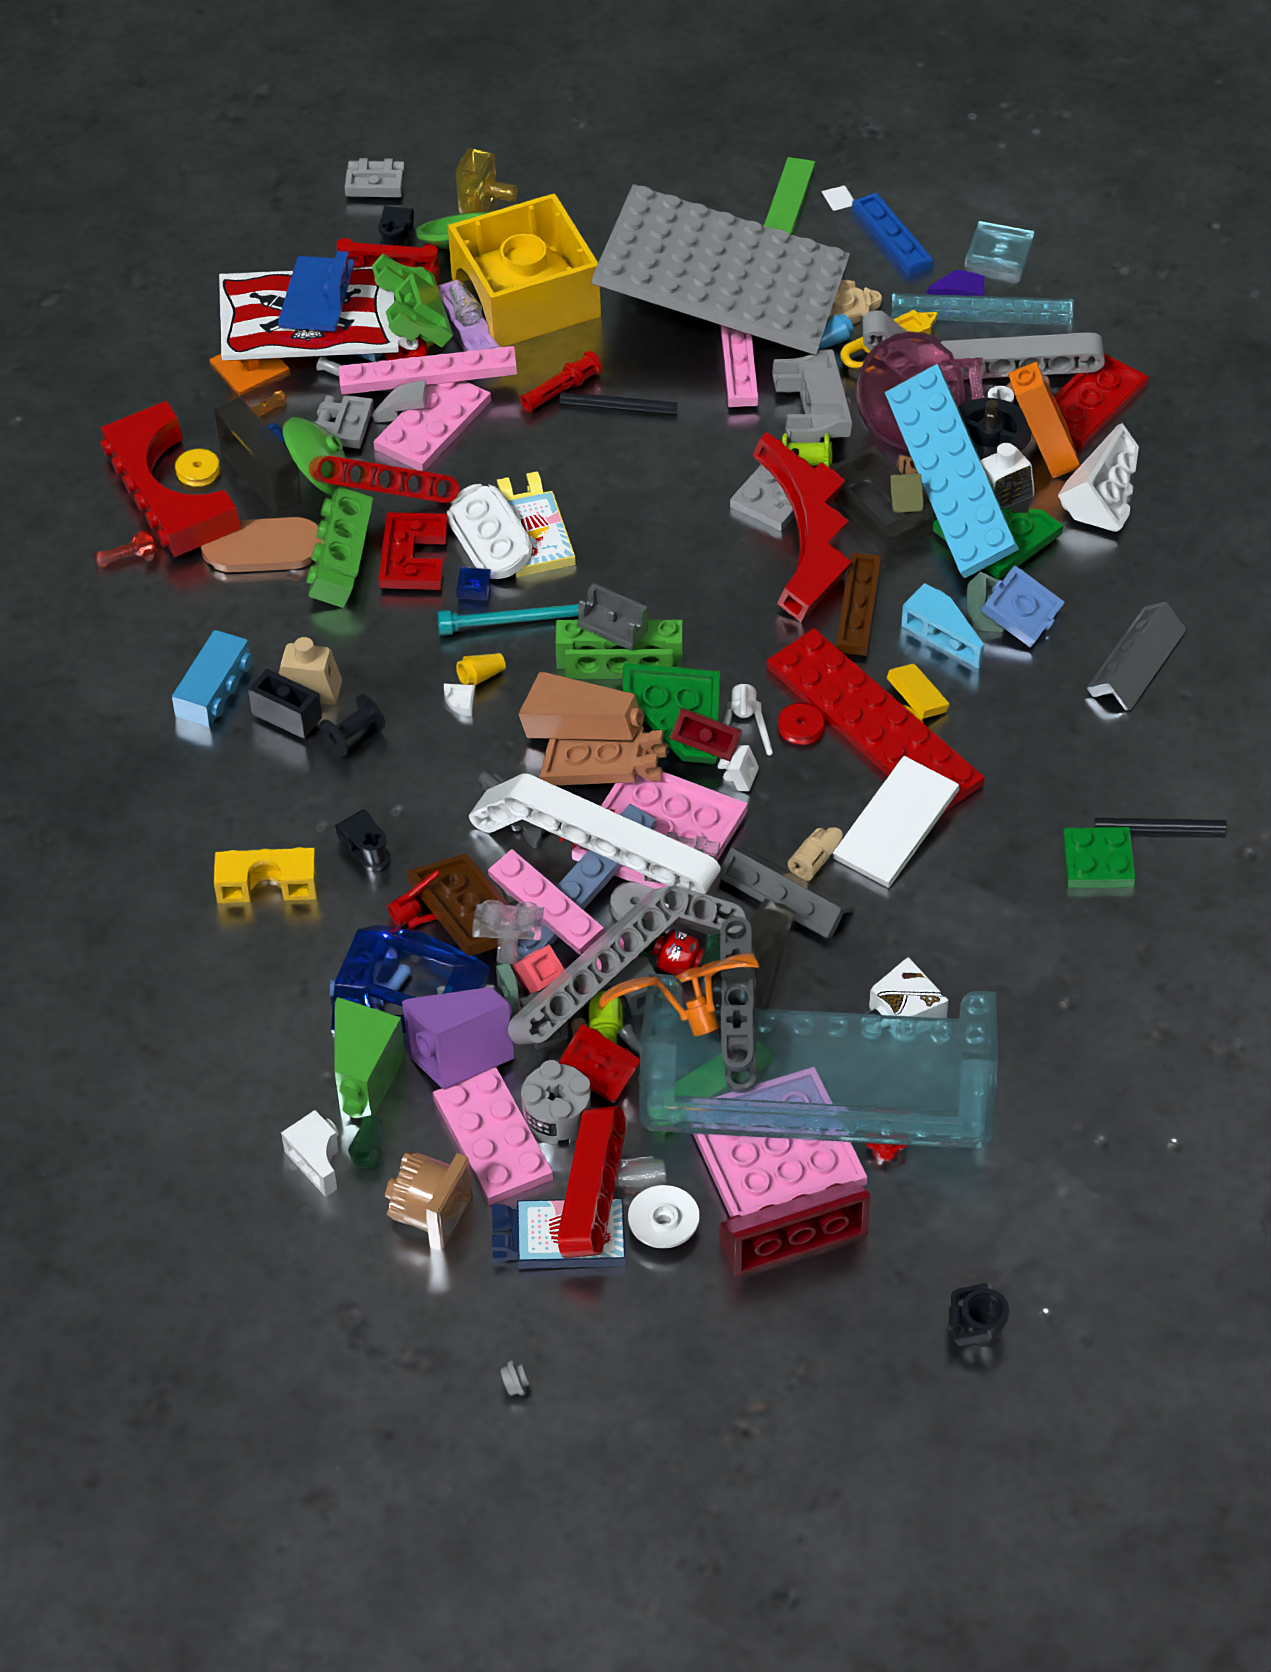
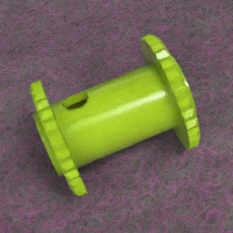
M825 433L824 442L788 443V434H783V444L792 452L799 453L798 456L805 459L810 466H818L821 462L829 468L832 466V442H830L829 433Z

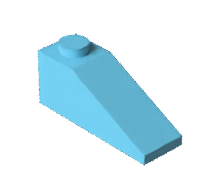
M924 583L903 604L902 627L979 669L983 661L984 643L951 597L941 590Z

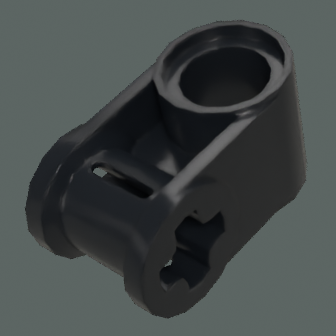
M384 206L378 225V232L382 236L381 245L406 246L414 226L413 208Z
M362 809L335 825L336 834L343 846L351 851L365 869L380 871L389 865L390 853L385 847L387 844L386 834L379 828L366 810Z

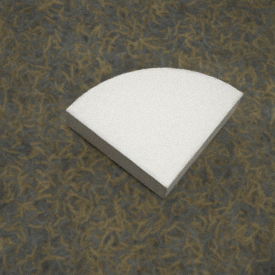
M444 684V697L448 706L461 715L472 717L476 694L475 685Z

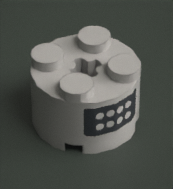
M548 1060L526 1077L521 1087L522 1114L534 1138L548 1144H558V1140L569 1139V1142L577 1139L582 1113L586 1109H591L589 1079L576 1068L559 1064L555 1060Z

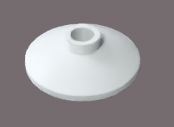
M659 1185L642 1191L633 1199L628 1211V1222L632 1233L644 1244L656 1248H671L683 1244L693 1236L699 1224V1209L695 1200L686 1191L674 1186ZM660 1221H667V1222H669V1224H664V1225H663V1224H659V1222H660Z

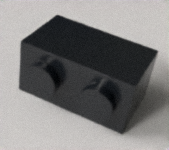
M267 668L248 689L253 715L305 739L322 719L318 692Z

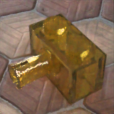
M467 149L456 168L459 212H489L496 199L514 203L518 195V186L496 181L495 155L476 149Z

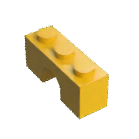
M296 847L293 849L215 852L214 888L217 903L250 902L253 887L259 882L267 880L275 881L281 885L283 901L317 899V863L314 848Z

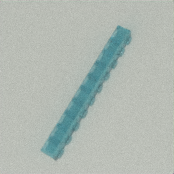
M892 293L891 318L895 319L915 310L917 313L938 312L936 321L1073 325L1074 299Z

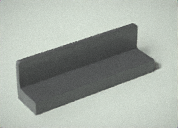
M1167 601L1143 607L1087 686V690L1093 697L1113 693L1126 711L1132 709L1186 631L1185 626Z
M731 847L717 876L826 938L833 937L843 914L853 913L854 910L853 906L747 848Z

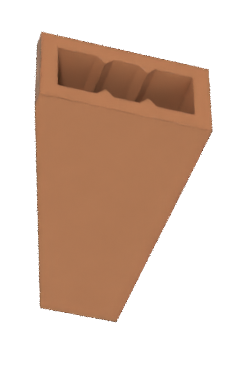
M539 672L519 712L527 738L633 740L644 719L643 710L639 708L635 694L546 672Z

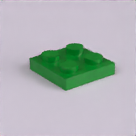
M1129 827L1063 829L1068 888L1134 887L1135 873Z

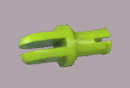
M602 990L596 993L590 1000L589 1028L598 1030L604 1037L617 1044V1034L623 1028V1005L621 999L617 997L601 1010L600 999L606 992Z

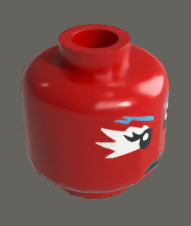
M672 929L667 932L665 938L658 936L652 955L657 956L656 966L659 970L676 976L688 969L698 967L704 949L699 948L700 942L696 937Z

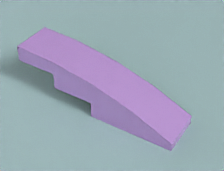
M455 280L438 285L437 287L451 330L462 349L466 352L498 348V343L489 334L488 323L478 312L477 302L460 281Z

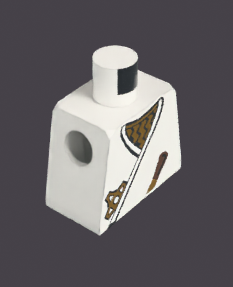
M908 957L872 987L869 1002L871 1011L862 1016V1022L870 1033H874L886 1026L896 1038L903 1039L946 1021L948 999Z

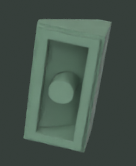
M979 572L968 583L966 620L974 631L1003 632L1005 628L980 611L994 593L992 589L999 581L983 572Z

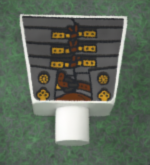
M1002 443L997 447L996 454L981 460L1001 508L1009 507L1034 495L1032 466L1017 447L1010 443Z

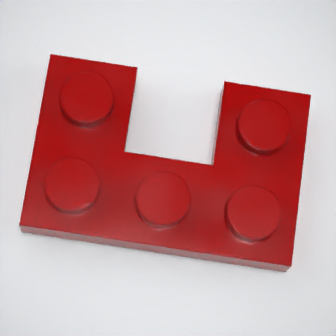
M387 512L378 579L379 588L441 590L443 559L414 558L415 544H446L448 514Z

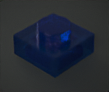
M460 567L456 588L457 598L488 600L492 578L491 569Z

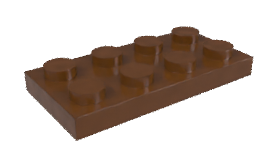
M467 853L408 871V882L412 887H415L434 871H440V876L420 891L418 895L467 957L528 938L527 925Z

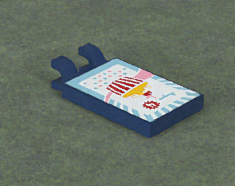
M613 1198L602 1253L595 1256L575 1258L562 1257L558 1248V1231L565 1199L517 1200V1209H512L510 1206L503 1204H492V1232L512 1229V1238L506 1235H492L493 1262L518 1260V1269L626 1266L623 1198Z

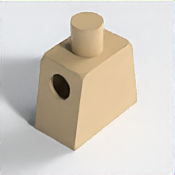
M307 637L298 638L294 643L287 644L279 674L318 692L320 704L336 705L342 685V677L332 650L328 647L313 646V641Z

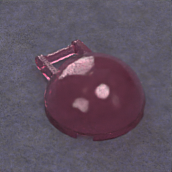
M908 331L895 334L883 340L866 356L859 368L856 379L855 398L859 414L865 426L877 439L886 445L899 450L909 451L885 392L938 364L959 407L965 403V386L960 368L969 369L972 400L984 398L980 366H983V357L954 359L952 352L940 343L942 342L941 339L924 332Z

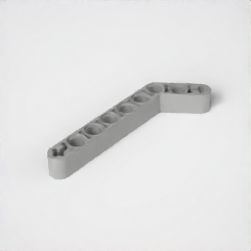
M870 311L862 319L864 345L905 381L936 364L942 369L945 379L948 381L1009 377V372L1036 361L1043 375L1095 372L1100 370L1105 363L1102 337L1096 333L918 342L883 311Z
M677 885L652 890L511 1019L508 1026V1034L511 1040L518 1045L541 1043L547 1040L671 924L718 937L720 936L722 923L731 917L745 918L744 911L737 904ZM665 896L667 897V899H668V901H669V907H668V908H667L666 905H665V900H664V899H665ZM694 905L697 908V917L694 914ZM643 917L645 918L647 923L646 929L642 924ZM732 926L727 931V935L737 933L743 927ZM620 937L624 941V949L620 946ZM597 958L601 962V971L597 967ZM574 979L577 980L579 985L578 992L574 989ZM551 1000L556 1007L555 1014L550 1009Z

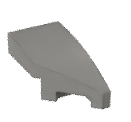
M415 381L397 386L374 411V423L394 421L402 410L425 408L428 392L426 381Z

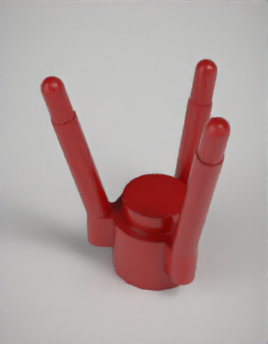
M439 870L434 871L406 894L386 905L389 915L398 927L407 924L412 930L420 924L437 920L433 913L420 917L417 916V913L421 912V907L415 897L440 876Z

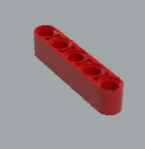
M325 455L315 457L309 465L310 476L315 481L324 484L443 503L455 500L459 493L458 482L453 477L443 474ZM328 461L332 471L325 478L321 473V466L324 462ZM357 466L361 476L354 483L351 480L350 472L353 467ZM386 471L389 475V483L387 486L382 487L379 477L382 472ZM412 476H415L418 480V487L414 492L408 487L409 479ZM441 481H444L447 490L441 497L437 492V486Z
M620 1106L586 1109L582 1113L557 1239L559 1251L564 1258L600 1255L603 1251L626 1133V1117Z

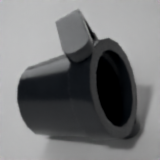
M988 1283L954 1290L951 1294V1306L949 1307L951 1338L959 1346L974 1344L986 1347L996 1343L1009 1317V1305L1004 1296L996 1290H992V1285ZM963 1322H964L965 1333L962 1334Z

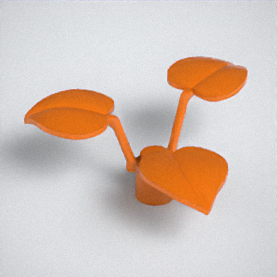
M749 952L733 955L721 961L709 962L702 967L691 968L670 979L671 985L680 984L692 979L696 998L685 1002L687 1006L685 1010L656 976H646L619 983L602 995L599 1004L601 1010H603L611 1000L647 986H657L678 1011L681 1020L688 1019L693 1036H700L720 1028L714 1012L716 1009L713 1004L711 977L720 970L737 967L759 968L754 954ZM702 976L705 977L706 997L705 995L702 996L699 978Z

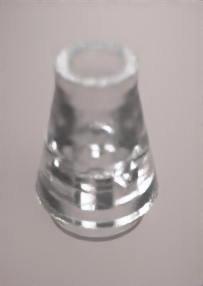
M457 282L451 285L449 292L452 298L455 319L464 326L477 323L482 317L481 304L467 289L465 283Z

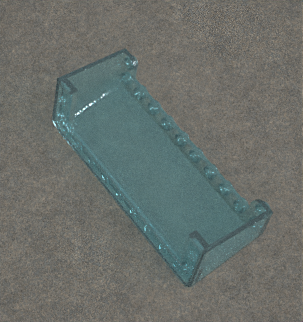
M649 974V977H658L684 1010L687 1008L686 1004H683V985L678 978L667 974ZM657 986L647 987L640 1042L639 1120L645 1128L651 1131L968 1149L982 1148L992 1138L998 1070L996 992L972 991L966 994L960 1002L959 1019L755 1008L757 1083L749 1092L735 1093L728 1088L725 1078V1065L721 1052V1006H715L716 1010L714 1011L720 1028L694 1037L688 1019L681 1020L678 1011ZM747 1071L735 1072L731 1080L736 1084H745L750 1080L751 1075Z

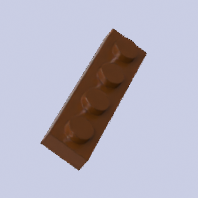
M851 552V564L847 573L836 647L842 653L867 656L881 567V555Z

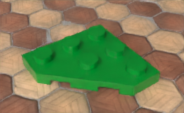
M1002 508L1019 550L983 569L996 579H1001L1011 571L1014 565L1019 566L1063 533V525L1042 509H1029L1028 513H1010V508ZM937 519L933 522L932 531L946 540Z
M624 663L622 691L635 694L638 706L643 710V720L654 731L663 730V741L682 761L716 763L717 756L670 739L682 707L718 720L720 671Z

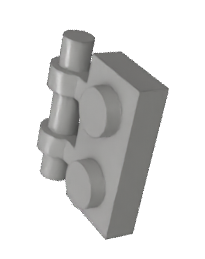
M359 158V161H348L345 196L401 197L403 173L405 171L404 161H394L393 158H385L384 161H369L368 158Z
M344 395L342 402L336 403V399L333 396H326L324 401L319 404L317 410L318 419L315 423L337 436L342 443V447L360 449L373 410V399ZM334 417L336 418L335 422H329Z

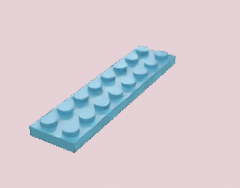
M936 364L885 392L918 474L922 475L923 486L961 575L966 578L1019 550L939 365Z

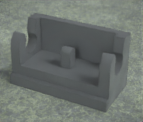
M592 583L588 588V601L580 600L577 627L632 651L648 630L647 606Z

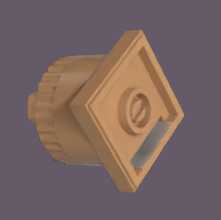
M408 1151L402 1158L401 1170L397 1179L392 1177L386 1188L385 1198L390 1199L387 1216H390L393 1220L428 1232L430 1247L442 1251L473 1197L468 1157L456 1153L451 1164L419 1152Z

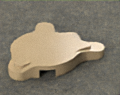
M841 280L828 320L834 315L845 314L852 325L859 323L866 313L874 311L881 306L882 296L878 291L870 290L866 287L864 291L856 288L855 281Z

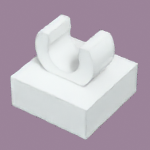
M737 745L731 761L721 758L718 764L719 769H726L723 776L724 780L733 781L738 791H750L759 766L749 745Z

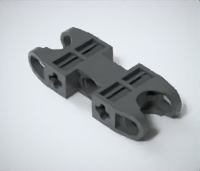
M731 917L725 920L720 929V961L741 953L751 952L755 956L752 928L749 921L743 917ZM732 926H742L745 928L746 934L742 938L732 939L727 935V931ZM737 967L721 970V1052L725 1065L727 1086L735 1093L749 1092L757 1083L755 967ZM747 1071L750 1073L751 1078L745 1084H736L731 1080L735 1072Z

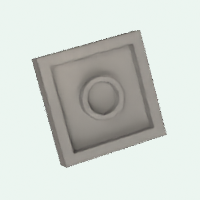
M762 464L730 499V508L779 531H782L795 516L784 490Z

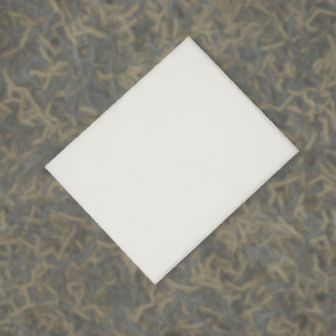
M845 185L821 191L833 211L852 206V201H854Z

